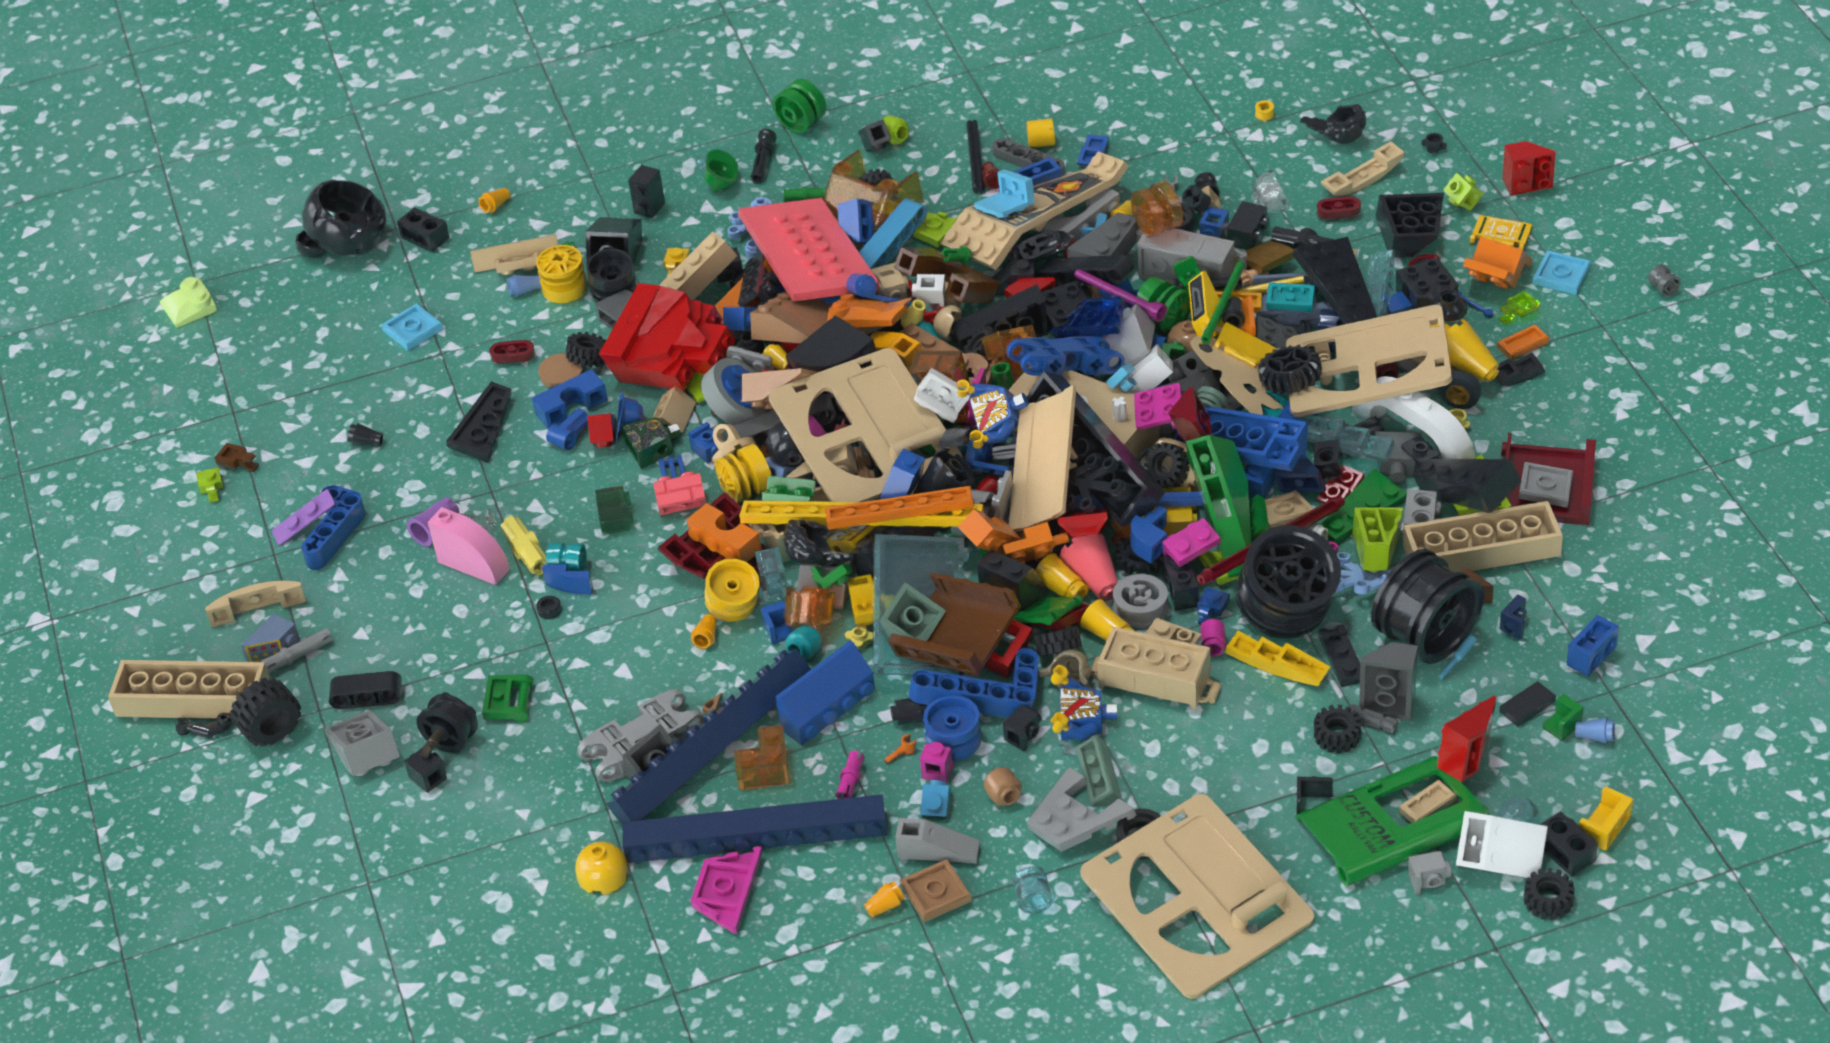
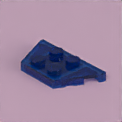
M1120 296L1086 299L1077 309L1065 317L1068 321L1061 328L1054 326L1050 333L1054 338L1119 334L1125 303Z

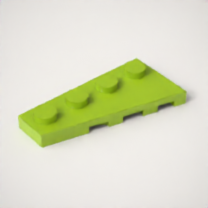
M881 199L872 207L873 219L884 223L900 202ZM927 212L926 218L912 236L939 248L945 234L951 229L958 216L951 218L944 212H938L937 214Z

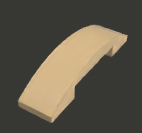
M1390 141L1374 151V158L1345 175L1338 171L1321 181V185L1335 196L1352 194L1370 186L1385 176L1399 163L1405 153Z
M270 581L232 591L205 607L212 628L234 622V614L281 602L282 608L305 603L306 599L301 582Z

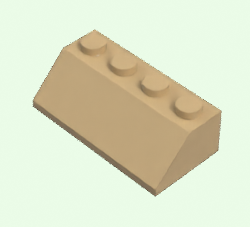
M713 231L660 286L683 291L690 300H694L737 255L726 241Z

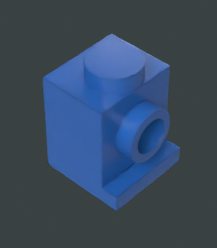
M1208 207L1199 223V233L1222 239L1229 225V211ZM1212 217L1220 218L1219 222L1212 221Z
M705 422L690 431L688 435L691 450L708 464L719 450L713 440L714 430L710 428L708 422Z

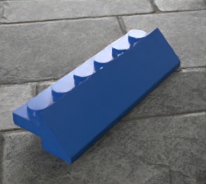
M1204 406L1211 419L1213 436L1234 441L1241 463L1292 471L1299 458L1306 459L1307 422ZM1177 430L1172 439L1185 443L1184 439L1180 438Z

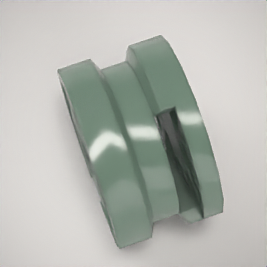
M1201 386L1196 392L1204 406L1226 409L1228 405V400L1224 394L1212 387Z

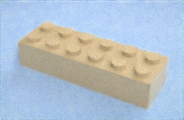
M1548 501L1497 509L1491 513L1479 512L1408 524L1403 527V548L1406 556L1419 549H1429L1437 556L1442 557L1448 563L1449 569L1454 572H1462V568L1476 571L1561 556L1563 534Z
M121 660L108 698L115 717L216 719L219 714L227 713L230 719H232L230 711L233 709L231 707L233 702L237 700L236 696L242 693L246 686L252 685V682L256 680L259 682L262 678L269 680L270 677L265 662Z

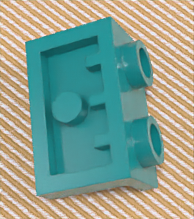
M1269 282L1266 309L1312 312L1315 301V285Z

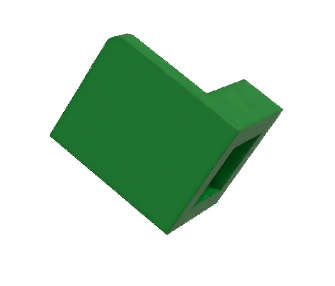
M1562 694L1556 699L1555 713L1543 723L1542 728L1563 741L1575 730L1576 722H1582L1584 707L1565 694Z

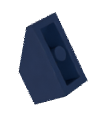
M1307 457L1306 459L1299 458L1292 471L1276 469L1274 473L1281 492H1292L1295 490L1297 492H1325L1326 490L1319 470Z

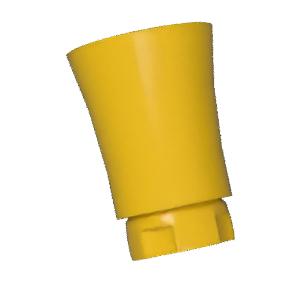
M1055 553L1047 555L1035 569V572L1046 587L1061 597L1074 598L1079 595L1084 598L1088 594L1089 587L1084 584L1083 579L1066 566Z
M1102 599L1094 601L1086 609L1080 622L1083 629L1094 633L1107 641L1113 627L1134 631L1131 625L1119 617Z

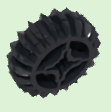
M1300 344L1297 346L1289 345L1285 348L1281 346V349L1278 350L1273 349L1272 353H1267L1265 358L1260 359V364L1258 365L1259 380L1266 390H1271L1272 393L1279 392L1280 395L1284 393H1289L1290 395L1292 392L1299 393L1302 389L1308 390V386H1314L1315 381L1320 380V375H1322V363L1318 353L1315 352V349H1309L1308 346L1301 347Z

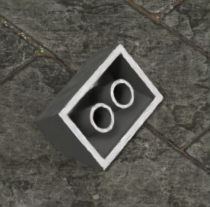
M1391 642L1361 657L1359 706L1362 707V710L1367 708L1384 714V717L1390 716L1397 719L1411 720L1416 695L1418 646Z

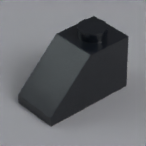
M1034 259L1011 260L991 278L1000 282L995 296L1005 295V289L1020 278H1035Z

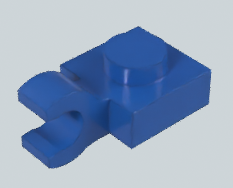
M1206 587L1197 603L1198 615H1201L1198 624L1212 619L1213 615L1221 617L1230 601V593Z

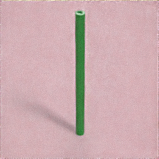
M1242 261L1237 262L1201 337L1203 343L1207 344L1210 342L1245 268V264Z

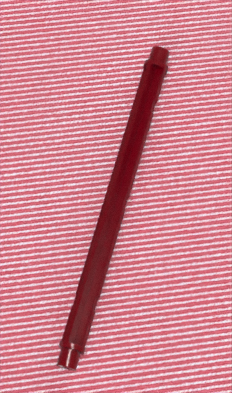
M1341 496L1331 498L1286 525L1307 528L1330 514L1339 511L1345 505V500ZM1251 544L1217 564L1204 569L1203 573L1197 576L1198 582L1201 585L1208 582L1211 583L1244 564Z

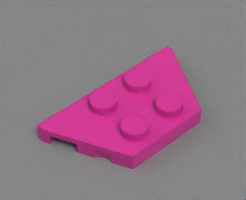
M759 846L753 847L754 852L742 855L732 852L722 857L716 856L704 859L691 898L692 908L730 932L737 934L763 854L762 847Z

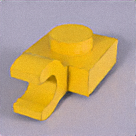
M667 249L663 261L664 268L669 269L667 277L690 255L689 249Z

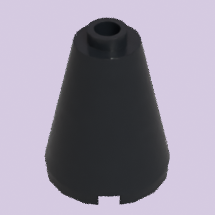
M941 447L935 452L913 494L970 486L975 481V478H972L974 471L959 454L956 453L953 456L948 453L951 449Z

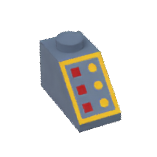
M272 614L241 644L246 662H258L278 653L279 649L283 647L288 648L298 643L300 638L295 623Z

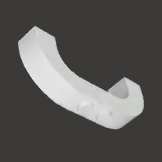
M1379 377L1377 378V383L1384 384L1396 378ZM1419 391L1352 406V414L1362 421L1374 416L1380 418L1386 413V408L1427 433L1437 444L1442 459L1476 458L1472 442L1461 423L1447 409Z

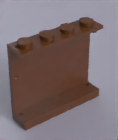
M930 573L929 576L936 589L929 599L946 610L927 641L894 633L891 634L887 641L897 657L978 676L1021 608V605L1014 591L1009 588H999L987 583L972 582L965 578L950 577L946 574Z

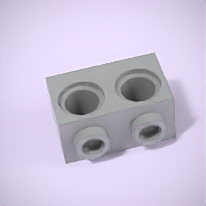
M1407 489L1403 527L1408 524L1438 520L1435 519V516H1440L1441 502L1436 501L1437 491Z

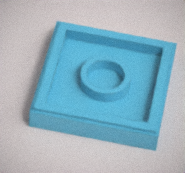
M1547 250L1533 277L1532 284L1577 295L1591 267V261Z
M417 303L381 325L382 331L407 351L444 329L443 324Z

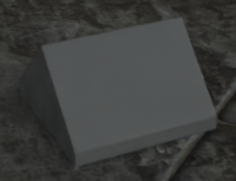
M661 724L656 726L622 755L628 780L640 770L645 772L650 767L648 763L658 755L664 756L668 752L666 748L673 740Z

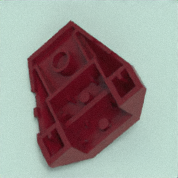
M724 492L709 504L724 513L727 530L734 529L741 523L739 515L742 507L727 493ZM742 523V524L748 526L749 528H751V527L749 526V523ZM688 530L680 537L677 534H673L658 547V550L674 565L703 579H706L709 569L715 563L726 559L716 551H711L704 544L694 541L689 536ZM764 543L761 544L762 550L747 562L757 572L759 585L778 569Z

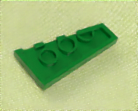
M1374 468L1344 499L1345 505L1339 511L1330 514L1321 523L1324 528L1328 529V541L1339 544L1353 535L1355 508H1395L1406 501L1407 493Z

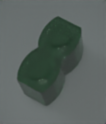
M623 485L595 490L602 535L631 530L630 523L634 522L632 508L627 509V506L631 505L629 491L624 492Z

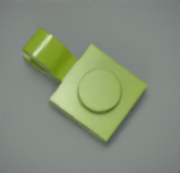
M219 467L197 472L196 476L200 493H207L210 503L219 501L217 490L224 488Z

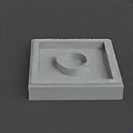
M1524 462L1518 499L1534 502L1548 501L1551 505L1567 507L1573 471Z

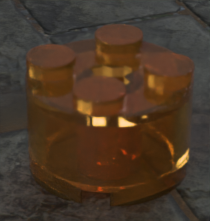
M796 586L786 587L783 617L786 625L799 626L800 623H809V626L814 629H823L824 625L828 626L833 622L835 591L829 593V589L803 586L801 591H795Z

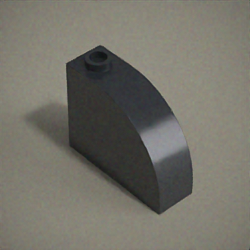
M835 315L786 355L789 369L802 368L821 372L876 352L873 338ZM866 362V363H864V364H861L860 367L862 368V367H863L864 365H866L868 362Z

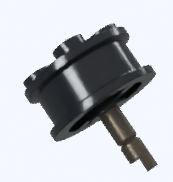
M447 692L433 696L428 702L427 708L422 710L417 717L418 730L427 741L423 746L420 756L428 758L434 748L449 753L461 751L466 746L468 738L472 737L478 729L475 709Z

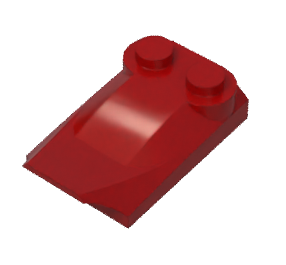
M1105 508L1095 509L1090 514H1086L1083 510L1069 511L1057 518L1060 528L1059 533L1066 532L1068 537L1095 535L1100 532L1103 533V528L1108 527V516Z

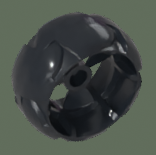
M328 180L316 185L309 193L302 211V224L309 238L320 245L322 249L337 255H362L371 251L379 243L386 226V210L381 200H378L367 187L353 181Z

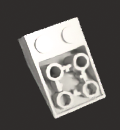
M1465 811L1456 865L1524 878L1530 877L1532 872L1538 875V869H1541L1547 826Z

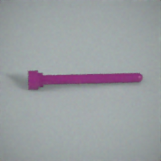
M1081 269L1075 271V276L1078 279L1132 305L1137 304L1142 310L1146 311L1150 319L1156 322L1164 319L1167 312L1166 305L1160 302L1149 303Z

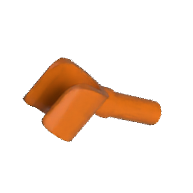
M903 735L901 737V746L884 758L885 763H890L903 753L907 755L913 754L916 749V740L910 742L911 735Z

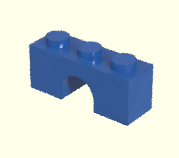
M592 369L532 397L535 415L547 429L554 423H562L568 417L566 407L570 404L580 403L589 410L608 401L605 383Z

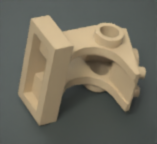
M895 263L871 269L879 281V290H876L877 295L907 299L906 289H909L907 274L895 269Z

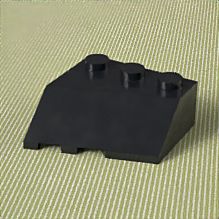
M1444 193L1379 195L1375 216L1390 258L1413 257L1438 238Z

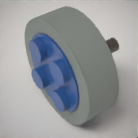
M733 358L721 359L702 378V392L707 404L712 409L711 414L731 425L767 412V410H764V407L754 408L751 407V403L742 402V374L756 373L744 362L742 363Z

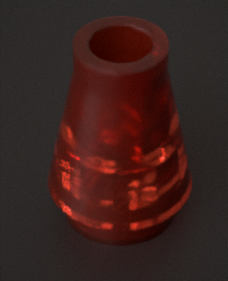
M992 162L984 163L982 166L984 185L991 189L999 188L997 172L1000 170Z

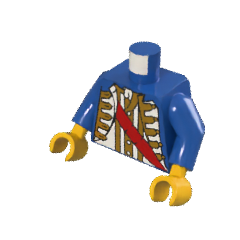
M963 379L959 380L956 384L957 387L965 388V390L957 391L959 397L964 398L969 393L972 394L969 399L978 430L970 433L969 440L978 439L973 441V447L976 449L981 448L983 442L991 444L1006 441L1015 427L1018 426V410L1029 405L1024 393L1014 396L1002 386L989 384H972L970 386L969 382Z
M1057 665L1052 670L1054 674L1051 676V682L1055 685L1063 684V687H1060V712L1055 713L1051 719V722L1054 723L1052 726L1055 733L1061 732V740L1076 739L1084 741L1096 734L1100 735L1102 733V720L1117 719V704H1102L1101 691L1081 685L1071 677L1067 678L1068 670L1063 665Z

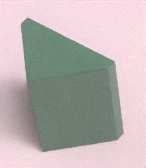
M905 582L879 622L888 638L894 633L927 641L946 610Z

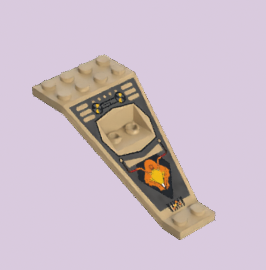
M1098 151L1086 169L1034 185L1035 203L1027 206L1025 210L1012 212L1005 218H997L990 213H983L981 210L976 209L974 205L965 208L951 229L945 234L940 244L944 248L966 246L972 252L971 260L997 270L1021 234L1030 229L1040 232L1049 219L1117 184L1129 165L1123 160Z

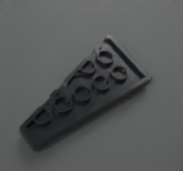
M1348 237L1295 248L1292 253L1293 257L1344 324L1378 317Z

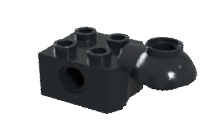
M1438 258L1396 270L1395 291L1397 293L1402 292L1412 305V310L1431 305H1440L1443 310L1444 321L1447 322L1457 321L1467 314V305L1458 293V283Z

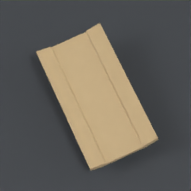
M1074 384L1059 394L1036 403H1029L1027 407L1019 411L1008 523L1015 532L1056 519L1066 511L1069 470L1077 466L1076 463L1070 461V457L1072 460L1077 459V455L1071 446L1077 387Z

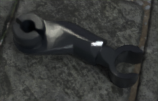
M221 713L215 721L207 724L197 722L193 724L185 718H177L175 727L176 732L181 736L191 732L193 735L209 738L231 728V721L227 713Z

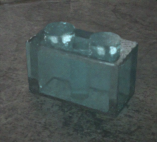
M779 547L756 551L755 556L763 600L778 601L788 597L785 571Z

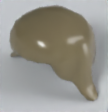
M1073 649L1060 652L1048 667L1038 671L1039 677H1050L1051 679V676L1054 674L1052 670L1057 665H1063L1068 670L1067 678L1071 677L1081 685H1087V680L1091 676V669L1089 668L1087 658L1081 652ZM1061 683L1056 686L1060 689V687H1063V684Z

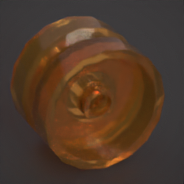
M1162 180L1150 185L1149 188L1144 187L1132 192L1131 207L1139 228L1146 236L1151 238L1163 233L1164 230L1169 231L1181 226L1183 222L1181 204L1173 187L1168 182Z

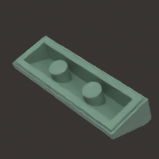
M1096 734L1076 746L1083 776L1087 783L1086 787L1091 805L1096 807L1112 804L1117 799L1123 800L1107 743Z

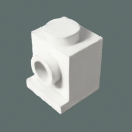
M918 274L917 283L912 284V297H916V299L924 303H939L940 307H944L945 275Z

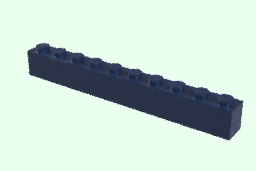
M797 649L789 652L783 650L773 658L775 662L771 666L768 664L763 666L756 672L757 677L753 681L749 679L738 687L740 692L735 696L731 694L720 702L721 708L717 711L713 709L702 717L704 720L699 726L695 724L685 731L686 737L683 740L679 741L677 739L666 748L668 752L664 756L658 755L648 763L650 767L645 772L640 770L629 779L631 783L626 788L621 786L611 794L612 799L606 805L622 825V822L643 819L777 705L776 696L811 670Z
M883 794L622 822L623 850L627 863L753 850V847L757 846L762 847V849H770L781 846H797L800 844L887 835Z

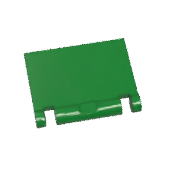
M1079 595L1074 598L1043 597L1016 614L1014 620L1051 625L1077 606H1080L1083 603V598Z

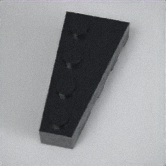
M1036 284L953 322V341L957 349L963 351L964 346L968 344V339L971 340L974 333L977 334V330H982L984 326L992 327L998 334H1001L1003 330L1029 333V336L1034 338L1048 335L1046 301L1038 285Z
M879 526L873 529L871 534L858 542L857 547L849 553L856 554L852 562L857 575L871 574L872 579H878L900 564L899 558L913 555L917 552L916 547L924 542L929 544L935 539L934 534L938 531L945 533L950 527Z

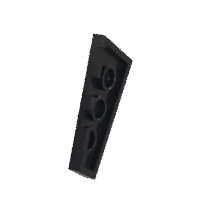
M491 381L447 439V447L488 463L511 398V389Z

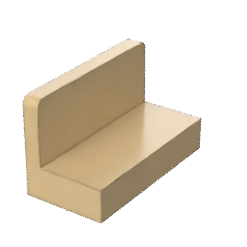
M675 385L662 395L652 418H659L663 425L671 426L677 424L682 433L696 401Z

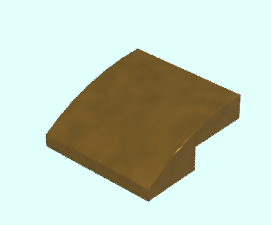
M1263 242L1244 251L1247 253L1246 270L1253 268L1260 274H1263L1293 259L1292 253L1294 249L1278 242ZM1238 255L1235 256V265L1238 262Z

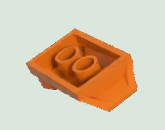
M844 294L840 296L841 299L834 302L829 308L827 321L836 315L855 328L893 326L907 312L906 305L912 300V297L884 303L875 300H859L858 297H854V294Z

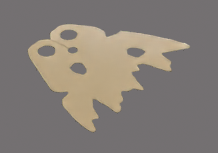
M1217 326L1215 331L1221 333L1223 327ZM1196 336L1191 340L1190 345L1195 353L1207 366L1214 370L1222 371L1221 383L1250 413L1263 415L1261 404L1271 409H1284L1266 393L1265 387L1262 386L1258 373L1259 364H1256L1253 368L1222 351L1225 348L1224 346L1220 345L1218 349L1214 348L1217 340L1213 337L1207 343L1213 350L1210 353L1202 351L1199 347V344L1203 343L1201 341L1202 336ZM1244 384H1251L1256 388V393H1250L1244 387Z

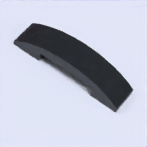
M977 426L949 428L943 433L939 446L969 445L970 433L978 430Z

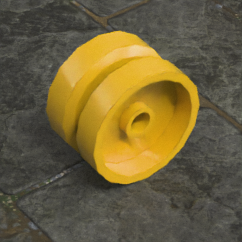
M724 559L715 563L709 569L705 579L704 599L708 611L717 619L726 622H738L748 618L754 612L758 602L760 585L759 576L755 569L747 562L739 559Z

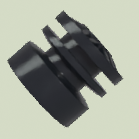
M605 249L595 253L588 260L586 269L590 281V291L596 303L622 290L634 292L637 284L634 276L633 261L631 256L625 251Z

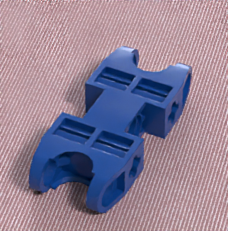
M1046 337L1021 338L1010 342L1006 350L1007 356L1011 360L1020 363L1021 369L1026 374L1032 376H1041L1043 371L1063 376V372L1067 370H1081L1085 375L1116 373L1125 363L1124 356L1120 352L1110 349L1109 343L1101 337H1068V342H1050ZM1022 346V351L1019 355H1012L1015 347ZM1119 357L1118 363L1115 366H1109L1112 358ZM1028 364L1032 366V368L1027 369L1026 365Z

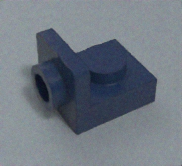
M1517 594L1501 611L1499 629L1518 639L1524 636V619L1527 614V610H1525L1526 598Z

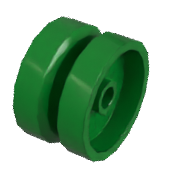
M805 79L794 80L778 93L772 102L776 117L782 125L795 133L805 132L813 123L821 119L827 110L823 94L814 84Z

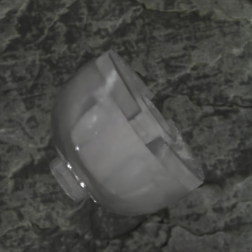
M1273 169L1257 177L1254 181V194L1251 195L1254 204L1266 206L1268 214H1279L1291 208Z

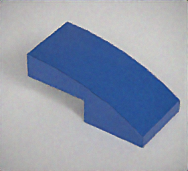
M1088 134L1085 145L1081 148L1077 165L1088 166L1098 151L1106 154L1109 137Z
M567 564L542 566L547 586L568 593L592 594L593 584L590 571H568Z

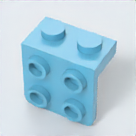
M1005 169L998 171L1000 193L974 203V206L983 213H990L997 218H1005L1012 212L1025 210L1027 206L1035 203L1032 178Z

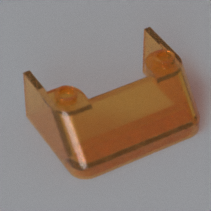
M860 150L855 151L832 168L823 201L836 218H838L839 203L854 199L871 201L875 233L905 198L920 204L924 202L917 172H913L901 182L884 179L876 186L858 180L866 172Z

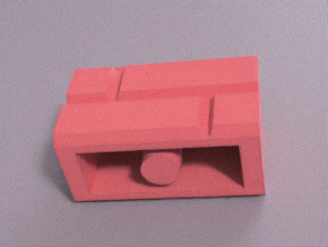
M685 472L678 478L671 479V477L666 476L659 478L657 482H653L659 515L699 508L706 504L700 473Z

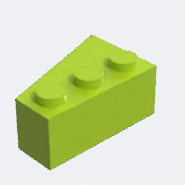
M1403 508L1354 509L1352 534L1362 570L1370 572L1388 570L1401 535Z

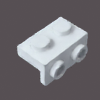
M931 368L917 387L914 400L922 407L937 413L942 419L954 423L959 411L968 401L971 393L964 398L959 397L957 391L965 390V388L957 387V382Z

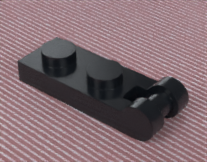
M1344 624L1337 625L1335 629L1331 630L1327 628L1318 630L1320 642L1340 686L1360 683V662L1347 636ZM1338 638V641L1331 642L1332 639Z

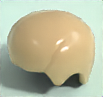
M954 305L943 307L934 318L933 328L935 333L946 341L951 342L952 338L949 334L952 333V324L960 320L962 315L961 309Z

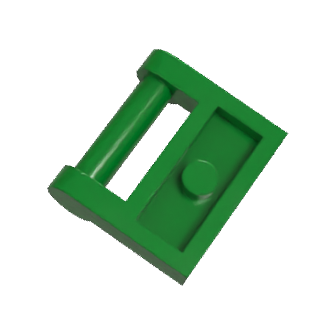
M526 674L488 676L482 710L483 719L526 721L529 714L527 704L529 691L533 687V677ZM513 687H520L517 706L510 707Z

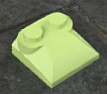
M194 277L186 278L181 282L179 290L169 294L160 301L161 306L176 328L217 311L209 291L200 279Z

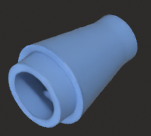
M512 275V278H507L509 294L517 297L535 289H540V277Z
M1601 718L1576 722V737L1607 744L1608 741H1614L1615 721Z

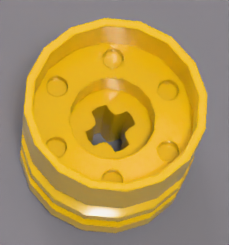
M556 245L547 248L539 254L536 266L540 277L541 290L547 300L554 303H569L584 295L588 284L583 258L578 249L569 245Z
M753 443L738 449L736 452L737 458L732 453L725 455V458L720 457L714 462L715 472L721 488L737 503L742 502V499L751 498V490L756 495L766 491L767 478L772 476L765 457Z

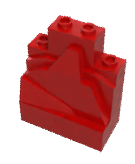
M638 283L599 355L618 382L668 389L676 385L685 391L693 374H706L719 360L726 358L728 347L733 346L736 339L727 325H721L723 318L714 305L702 304L698 300H690L683 291L660 285Z

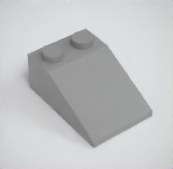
M1136 304L1131 309L1128 307L1123 310L1119 315V319L1114 323L1112 321L1109 322L1102 330V338L1109 343L1110 349L1118 351L1124 356V365L1130 363L1134 366L1151 351L1155 322ZM1119 357L1112 358L1109 366H1115L1118 363Z
M371 710L324 728L325 734L337 755L352 776L367 774L371 768L389 765L394 761L393 759L400 757L391 729Z

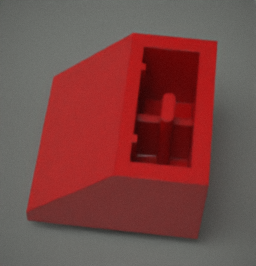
M1527 141L1504 145L1502 180L1510 195L1553 188L1555 151Z

